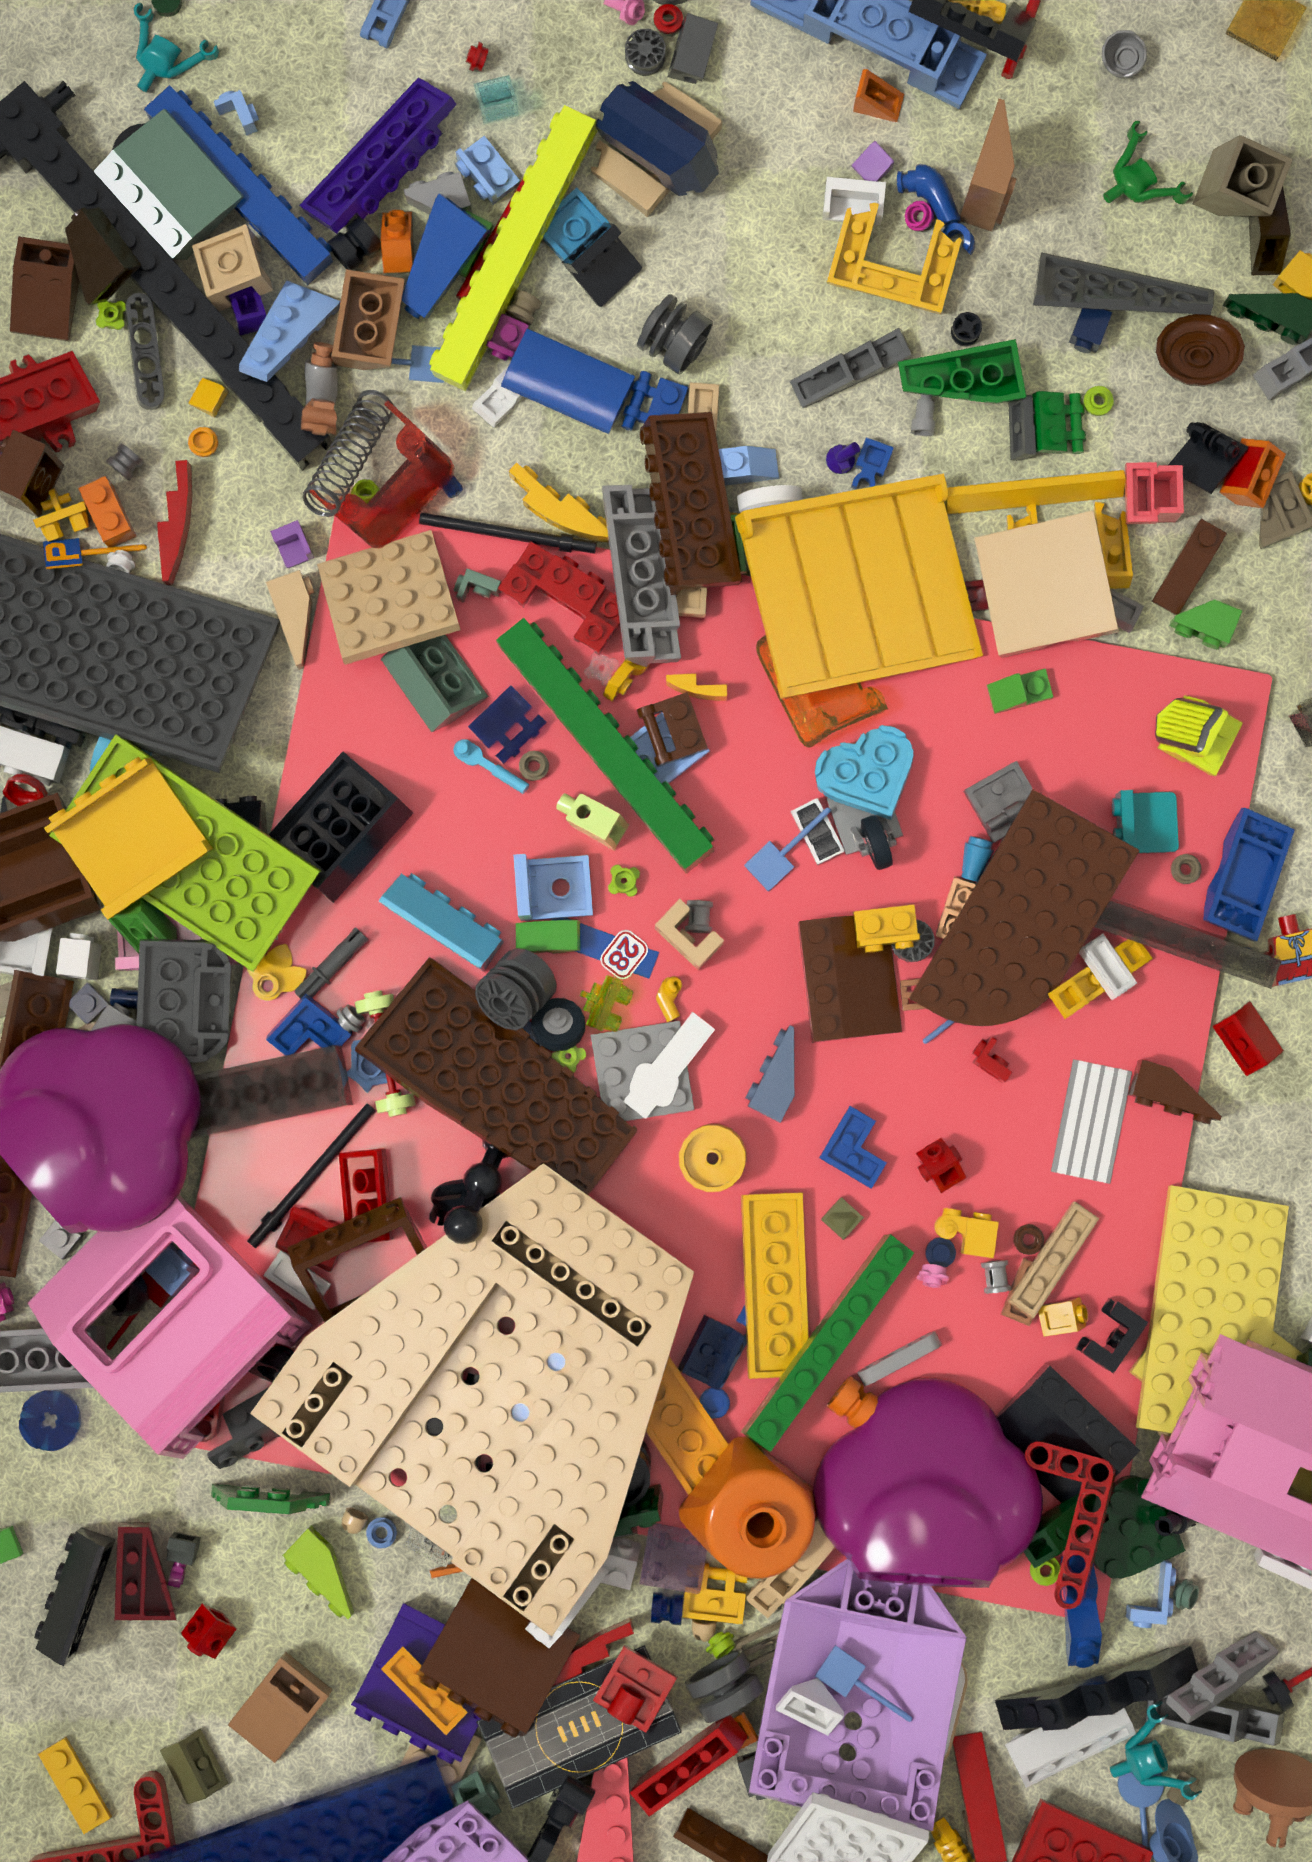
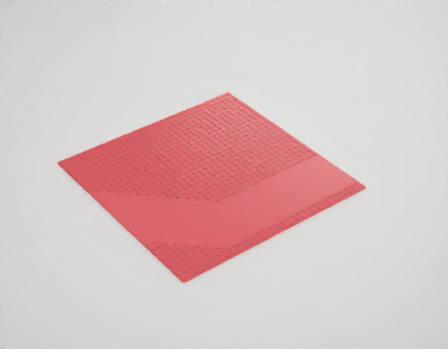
M344 500L338 513L334 516L326 561L429 530L432 531L461 629L446 634V636L489 697L451 724L431 732L381 661V658L386 653L344 665L321 581L271 831L342 752L347 754L398 797L413 814L334 903L316 887L311 885L283 927V932L279 933L278 940L273 942L265 956L273 948L287 944L292 954V966L306 969V979L314 971L312 968H317L356 927L369 941L329 980L331 982L329 985L326 983L312 997L337 1019L339 1018L337 1011L341 1007L345 1008L348 1004L355 1007V1002L365 999L364 994L382 991V995L393 994L395 999L429 957L475 990L479 981L495 967L498 961L508 951L516 949V923L551 921V919L521 921L518 917L513 855L526 854L528 860L589 855L593 916L571 917L568 919L578 920L584 925L614 936L620 931L629 930L647 944L648 949L657 951L659 954L649 979L634 973L626 979H619L605 969L600 960L575 951L555 954L550 952L534 953L547 963L554 974L556 992L552 998H565L573 1001L580 1007L585 1017V1032L581 1041L575 1046L586 1051V1058L580 1060L577 1064L574 1077L586 1087L592 1088L597 1093L596 1096L601 1099L591 1035L668 1023L656 1001L660 985L667 977L675 976L682 982V988L674 1001L680 1017L669 1022L680 1021L682 1026L690 1014L694 1012L715 1029L687 1065L694 1110L626 1121L632 1127L635 1126L637 1132L589 1195L694 1271L669 1354L676 1367L678 1368L704 1315L734 1328L743 1335L746 1334V1326L736 1321L745 1305L741 1195L801 1192L803 1193L808 1338L883 1235L891 1234L914 1252L911 1259L772 1451L768 1452L812 1487L819 1465L828 1449L840 1437L854 1429L847 1423L846 1416L839 1417L827 1407L828 1402L837 1389L849 1376H852L864 1386L857 1373L859 1370L932 1331L936 1332L942 1343L939 1348L880 1380L864 1386V1392H872L878 1397L888 1389L914 1379H943L956 1383L975 1393L988 1404L996 1416L1046 1363L1135 1445L1138 1433L1136 1423L1142 1382L1133 1376L1129 1370L1147 1347L1168 1186L1182 1187L1194 1114L1183 1111L1181 1116L1164 1112L1165 1106L1153 1103L1152 1107L1134 1103L1136 1097L1128 1095L1110 1184L1051 1172L1073 1059L1132 1071L1130 1086L1137 1061L1146 1060L1172 1068L1197 1093L1199 1092L1227 930L1203 920L1208 886L1217 873L1222 860L1224 839L1240 809H1249L1272 677L1265 673L1091 640L1064 641L1052 644L1044 649L1001 658L998 655L992 622L974 619L983 656L980 658L780 699L777 687L778 681L751 576L741 574L742 582L739 585L707 587L705 618L679 616L680 627L677 629L681 659L678 662L650 663L643 674L630 676L633 682L624 695L619 693L613 701H610L603 696V692L608 681L625 660L620 625L601 654L597 655L593 649L582 642L578 643L574 640V635L584 619L542 594L537 588L524 608L506 594L499 593L498 597L491 594L490 598H486L474 593V588L471 586L465 602L458 601L456 597L458 592L454 591L458 576L460 574L464 575L467 568L500 580L502 583L513 564L517 563L529 544L528 542L419 524V513L377 505L370 508H361L351 500ZM536 544L554 556L557 555L563 558L565 555L579 564L577 569L585 574H588L589 571L595 573L604 580L603 585L606 586V589L616 595L610 549L596 547L595 554L575 550L569 553L559 551L558 547ZM525 618L529 624L535 622L545 635L541 638L548 647L553 644L563 656L560 662L566 669L572 667L582 679L579 685L585 692L590 689L601 702L597 707L604 715L609 712L620 725L617 731L623 738L626 735L632 736L645 726L643 719H639L637 709L682 694L666 685V675L696 674L697 686L727 684V701L704 700L689 696L710 752L669 783L677 794L673 797L679 806L686 804L696 817L692 821L698 829L704 826L715 840L711 843L714 847V852L687 874L499 648L496 639L521 619ZM1046 669L1053 694L1052 699L994 714L987 684L1017 673L1023 675ZM1186 695L1204 700L1211 705L1223 708L1228 711V715L1243 723L1216 776H1210L1188 762H1181L1158 749L1160 743L1155 737L1156 715L1174 699L1183 698ZM881 725L895 727L904 732L912 745L914 757L911 771L895 810L903 836L895 838L897 845L890 847L893 865L877 870L869 851L868 855L864 857L861 856L859 851L846 855L844 851L817 865L803 838L785 855L794 868L768 892L744 865L769 841L781 851L800 833L790 813L792 810L818 798L823 809L829 808L828 797L818 790L815 778L816 761L824 750L828 751L832 747L840 746V743L843 742L855 744L861 734L878 729ZM466 739L477 745L482 750L484 758L495 765H500L527 782L529 787L524 794L520 793L493 776L492 772L479 764L470 766L459 760L453 751L456 742ZM539 751L546 756L549 762V770L544 778L538 781H530L522 776L519 770V762L525 753ZM532 761L529 763L528 768L534 772L540 768V764L537 761ZM1017 761L1033 789L1113 834L1114 828H1117L1116 816L1112 815V799L1115 798V794L1119 791L1133 790V793L1173 792L1177 800L1178 849L1175 852L1138 853L1083 944L1085 946L1104 933L1110 944L1115 948L1136 934L1153 958L1131 973L1137 984L1112 1001L1107 993L1103 992L1066 1019H1064L1049 997L1038 1008L1017 1020L993 1026H972L954 1022L929 1043L924 1044L923 1039L948 1019L928 1009L903 1011L900 981L920 979L943 941V938L936 936V932L954 876L962 878L965 842L968 843L970 836L992 842L963 791ZM564 793L574 799H577L580 793L619 813L625 819L629 826L615 850L575 829L567 822V815L556 809L557 803ZM830 812L827 815V817L842 845L834 819ZM1003 838L992 844L991 849L994 851L989 861L991 860L992 856L994 855ZM1183 854L1195 856L1201 864V874L1191 884H1181L1171 874L1173 860ZM620 865L622 868L627 869L635 867L639 870L640 876L636 880V895L629 897L626 893L618 892L617 894H611L609 892L608 885L612 881L610 870L613 866ZM1181 865V872L1184 875H1188L1191 871L1189 865ZM401 873L406 877H409L411 873L426 882L423 888L432 894L435 890L440 891L451 899L449 902L450 906L456 910H459L461 906L476 915L473 920L482 927L488 923L501 932L499 938L504 942L484 972L379 902L381 896ZM622 878L621 882L625 884L627 882V879ZM563 879L555 881L552 886V891L557 896L566 895L570 889L569 883ZM679 899L686 905L688 900L713 902V907L710 908L709 926L712 927V931L716 932L724 940L723 945L699 970L655 930V924ZM914 905L916 920L925 922L932 929L934 947L925 959L918 962H906L899 959L892 949L902 1032L812 1043L798 922L854 916V911ZM689 916L676 928L679 932L682 929L685 930V926L689 922ZM687 932L695 939L693 943L695 947L710 934ZM1079 953L1058 986L1087 967ZM244 966L194 1210L281 1298L291 1300L295 1304L298 1315L305 1317L313 1325L291 1348L277 1342L272 1346L286 1347L295 1352L303 1339L325 1322L316 1308L312 1310L263 1276L281 1251L275 1248L276 1242L289 1219L292 1208L281 1219L282 1224L275 1232L271 1231L257 1248H254L247 1240L262 1224L261 1219L268 1211L272 1212L364 1105L368 1103L376 1111L340 1153L386 1149L390 1201L401 1197L427 1247L446 1235L444 1225H437L439 1221L438 1216L435 1224L429 1219L433 1208L431 1200L433 1190L445 1182L463 1179L465 1172L473 1164L482 1161L486 1150L480 1137L436 1111L415 1095L416 1106L406 1108L407 1114L389 1117L388 1112L377 1113L375 1101L387 1099L385 1092H389L388 1083L373 1085L367 1093L356 1081L346 1075V1072L351 1068V1046L353 1041L361 1040L375 1024L374 1018H370L369 1013L362 1014L365 1018L362 1029L359 1032L352 1030V1035L332 1056L308 1038L290 1058L286 1057L270 1044L266 1037L297 1004L300 998L294 990L292 992H281L279 997L271 1001L261 1000L255 995L252 987L254 979ZM270 980L265 981L263 989L266 992L273 989V982ZM908 986L907 992H913L916 986ZM908 998V1004L916 1003ZM791 1025L794 1027L795 1096L781 1123H778L748 1107L750 1100L745 1097L753 1082L760 1083L764 1073L759 1070L767 1055L773 1058L778 1048L773 1043L781 1028L787 1031ZM992 1036L997 1039L988 1055L992 1057L996 1054L1009 1063L1007 1069L1012 1071V1074L1005 1083L999 1082L972 1063L976 1058L972 1053L982 1039L987 1041ZM567 1053L565 1057L567 1059H570L571 1054ZM395 1081L396 1089L401 1090V1095L412 1094ZM849 1106L876 1121L861 1146L864 1150L887 1163L872 1189L819 1158ZM706 1124H721L731 1128L741 1137L746 1148L747 1162L741 1177L733 1186L720 1192H705L695 1188L685 1179L679 1166V1152L683 1141L692 1131ZM941 1137L948 1147L954 1145L963 1159L959 1163L967 1177L943 1193H940L932 1180L928 1182L924 1180L917 1168L921 1163L916 1155L918 1151ZM711 1152L707 1155V1161L710 1164L718 1162L719 1158L716 1153ZM338 1154L293 1206L308 1208L319 1218L326 1221L334 1220L341 1224L345 1221ZM512 1157L502 1159L498 1168L502 1180L499 1193L505 1192L531 1173L532 1170ZM840 1197L864 1217L844 1240L821 1220ZM1075 1201L1098 1217L1099 1220L1044 1304L1069 1301L1080 1297L1082 1304L1087 1308L1088 1321L1086 1322V1327L1078 1332L1043 1337L1038 1313L1032 1319L1030 1326L1001 1315L1009 1291L984 1293V1288L987 1285L985 1270L981 1268V1263L1008 1260V1265L1006 1266L1008 1285L1012 1286L1022 1258L1033 1262L1039 1253L1026 1255L1019 1252L1013 1242L1015 1231L1022 1225H1034L1042 1231L1045 1244L1071 1203ZM944 1208L962 1210L961 1216L973 1218L974 1212L991 1214V1221L999 1222L994 1258L962 1254V1235L957 1231L953 1238L948 1239L956 1249V1256L953 1263L945 1267L947 1269L946 1275L949 1276L947 1284L941 1285L940 1288H932L923 1285V1281L917 1279L919 1271H922V1266L930 1264L926 1259L925 1249L931 1240L939 1238L934 1230V1224L938 1217L942 1216ZM402 1226L393 1230L394 1239L366 1242L341 1253L331 1273L317 1266L309 1268L332 1284L323 1296L330 1309L365 1294L417 1256ZM1031 1234L1024 1235V1244L1031 1245L1034 1241ZM1108 1298L1120 1302L1148 1322L1114 1374L1075 1349V1346L1082 1337L1095 1341L1104 1348L1111 1332L1119 1327V1323L1101 1311ZM503 1317L498 1324L500 1332L505 1335L511 1334L515 1329L514 1320L510 1317ZM747 1344L721 1388L729 1397V1409L724 1416L716 1419L711 1418L728 1444L734 1438L746 1436L741 1430L779 1380V1378H748ZM468 1367L463 1372V1380L467 1379L468 1373L475 1375L479 1374V1372L473 1367ZM248 1371L225 1395L223 1413L269 1388L272 1382ZM680 1372L698 1400L706 1389L711 1388L709 1385ZM223 1415L219 1433L207 1442H199L194 1448L212 1451L233 1439ZM202 1419L198 1423V1430L204 1435H209L212 1431V1425L208 1420ZM646 1432L643 1441L647 1444L651 1454L650 1486L661 1484L664 1496L661 1521L647 1528L637 1526L638 1534L702 1546L680 1521L679 1507L689 1495ZM281 1436L265 1443L261 1449L243 1456L244 1458L331 1474ZM481 1454V1468H486V1463L493 1462L489 1455ZM1133 1459L1115 1477L1114 1482L1121 1477L1130 1476ZM400 1468L394 1469L391 1473L392 1483L396 1486H403L407 1481L406 1472ZM1041 1484L1043 1514L1061 1504V1502ZM763 1512L755 1514L748 1522L757 1520ZM1092 1528L1083 1534L1079 1540L1084 1543L1089 1542L1093 1534ZM834 1547L817 1569L830 1571L847 1558ZM1065 1550L1061 1554L1054 1557L1060 1565L1061 1557L1064 1556ZM1024 1552L1014 1562L999 1570L989 1588L931 1586L938 1593L1065 1617V1609L1057 1604L1054 1597L1057 1581L1048 1586L1036 1583L1030 1575L1031 1563ZM1044 1565L1040 1569V1573L1043 1576H1047L1051 1572L1049 1565ZM1094 1566L1098 1585L1096 1604L1099 1621L1102 1623L1105 1618L1111 1578Z

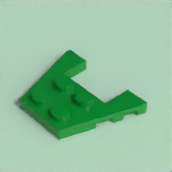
M212 1484L211 1497L215 1498L216 1501H220V1504L227 1510L293 1514L306 1511V1508H319V1505L329 1506L330 1493L302 1491L297 1495L290 1494V1489L272 1488V1491L260 1492L259 1486L242 1485L241 1489H239L240 1486Z

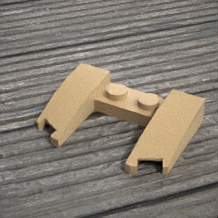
M663 82V88L652 93L708 130L712 140L722 129V121L669 83ZM599 140L596 151H600L601 155L598 167H591V172L648 217L670 190L661 184L656 174L648 169L643 171L626 157Z

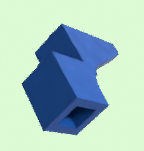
M1082 1556L1071 1557L1069 1566L1072 1571L1081 1573L1085 1569L1086 1563ZM1094 1563L1082 1604L1076 1608L1065 1609L1068 1666L1086 1668L1099 1662L1102 1632L1096 1604L1098 1585ZM1067 1585L1063 1588L1064 1601L1072 1604L1077 1600L1078 1593L1073 1586Z

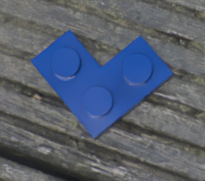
M305 994L271 1030L266 1040L288 1058L308 1038L332 1056L352 1035V1031L344 1030L334 1015L308 994Z
M849 1106L819 1158L872 1189L887 1164L885 1161L861 1148L876 1121Z

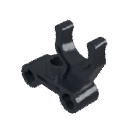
M567 1775L561 1787L554 1790L550 1796L549 1802L552 1805L546 1814L548 1818L527 1854L528 1862H546L563 1826L571 1828L576 1817L582 1816L595 1794V1789Z

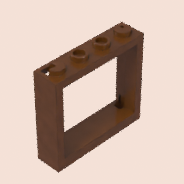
M401 1197L384 1203L366 1213L357 1215L346 1222L328 1228L287 1248L292 1267L324 1322L361 1296L330 1309L307 1270L308 1268L401 1226L417 1255L428 1248Z

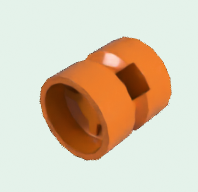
M849 1376L834 1393L827 1407L839 1417L846 1416L847 1423L855 1429L863 1425L874 1414L878 1397L872 1392L865 1393L864 1386L852 1376Z

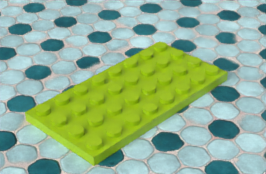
M115 734L71 801L66 812L76 806L74 800L89 791L93 795L101 789L99 783L114 774L117 778L125 773L124 766L135 758L140 757L141 760L151 758L213 849L142 898L207 942L215 944L216 948L250 971H255L321 870L129 741ZM51 832L49 836L61 843L54 832Z

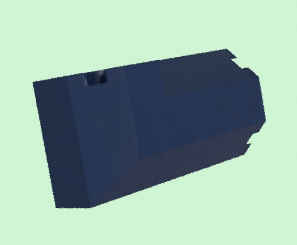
M634 81L628 82L630 86L624 84L617 85L601 105L600 111L604 113L602 121L597 119L596 128L601 137L656 174L661 184L678 196L687 195L686 192L693 190L695 193L704 192L719 174L717 150L708 130Z

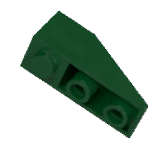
M1297 293L1229 294L1222 305L1228 308L1227 312L1230 315L1240 319L1246 317L1254 321V326L1265 332L1272 330L1280 334V338L1284 342L1291 345L1303 343L1312 330V301Z
M1079 1493L1041 1515L1037 1532L1030 1545L1024 1551V1554L1034 1568L1056 1557L1065 1550ZM1090 1494L1086 1497L1085 1507L1087 1510L1096 1512L1100 1509L1101 1500L1097 1495ZM1109 1504L1106 1515L1112 1511V1507ZM1087 1524L1081 1525L1077 1530L1078 1538L1091 1527Z

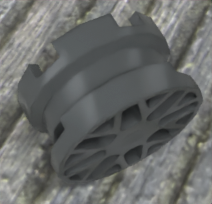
M649 28L639 29L627 38L625 43V61L634 73L641 76H649L658 72L663 67L665 62V42L657 31Z
M916 920L920 940L913 942L914 947L896 949L895 944H891L894 954L899 959L906 962H918L925 959L931 953L934 947V934L925 922Z

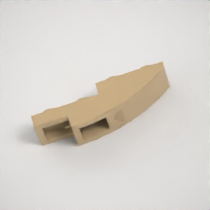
M817 1517L815 1518L811 1543L798 1562L781 1574L761 1578L747 1592L745 1600L765 1617L769 1618L782 1603L785 1604V1601L801 1588L834 1549L833 1544L823 1532Z

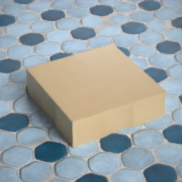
M1093 510L974 538L997 651L1001 658L1044 649L1059 642L1081 641L1119 632L1097 521Z

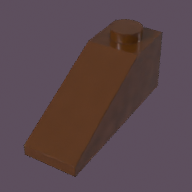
M1200 519L1191 531L1151 602L1174 615H1178L1227 533Z

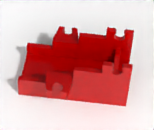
M73 350L38 364L29 354L25 355L22 362L27 366L26 368L18 367L16 359L10 361L9 368L11 374L0 378V448L3 440L7 436L10 437L13 430L39 442L43 437L55 453L60 452L63 448V445L58 441L59 439H65L68 442L69 448L74 446L76 439L71 421L96 412L100 400Z

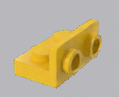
M914 905L853 912L857 948H865V953L884 951L883 945L895 944L896 949L914 947L913 942L920 940Z

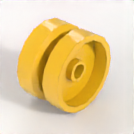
M706 1124L695 1129L683 1141L679 1152V1166L685 1179L695 1188L705 1192H720L733 1186L741 1177L747 1162L746 1148L741 1137L731 1128L721 1124ZM711 1152L718 1155L719 1159L715 1164H710L707 1161V1155Z

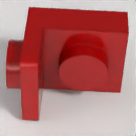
M993 1036L987 1041L982 1039L972 1053L976 1056L972 1063L999 1082L1005 1083L1012 1074V1071L1007 1069L1009 1063L996 1054L992 1057L988 1055L997 1039Z

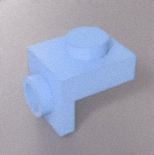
M241 90L236 92L227 91L221 94L219 99L214 100L219 116L236 109L246 135L257 132L254 122L258 121L259 118L253 104L246 105Z

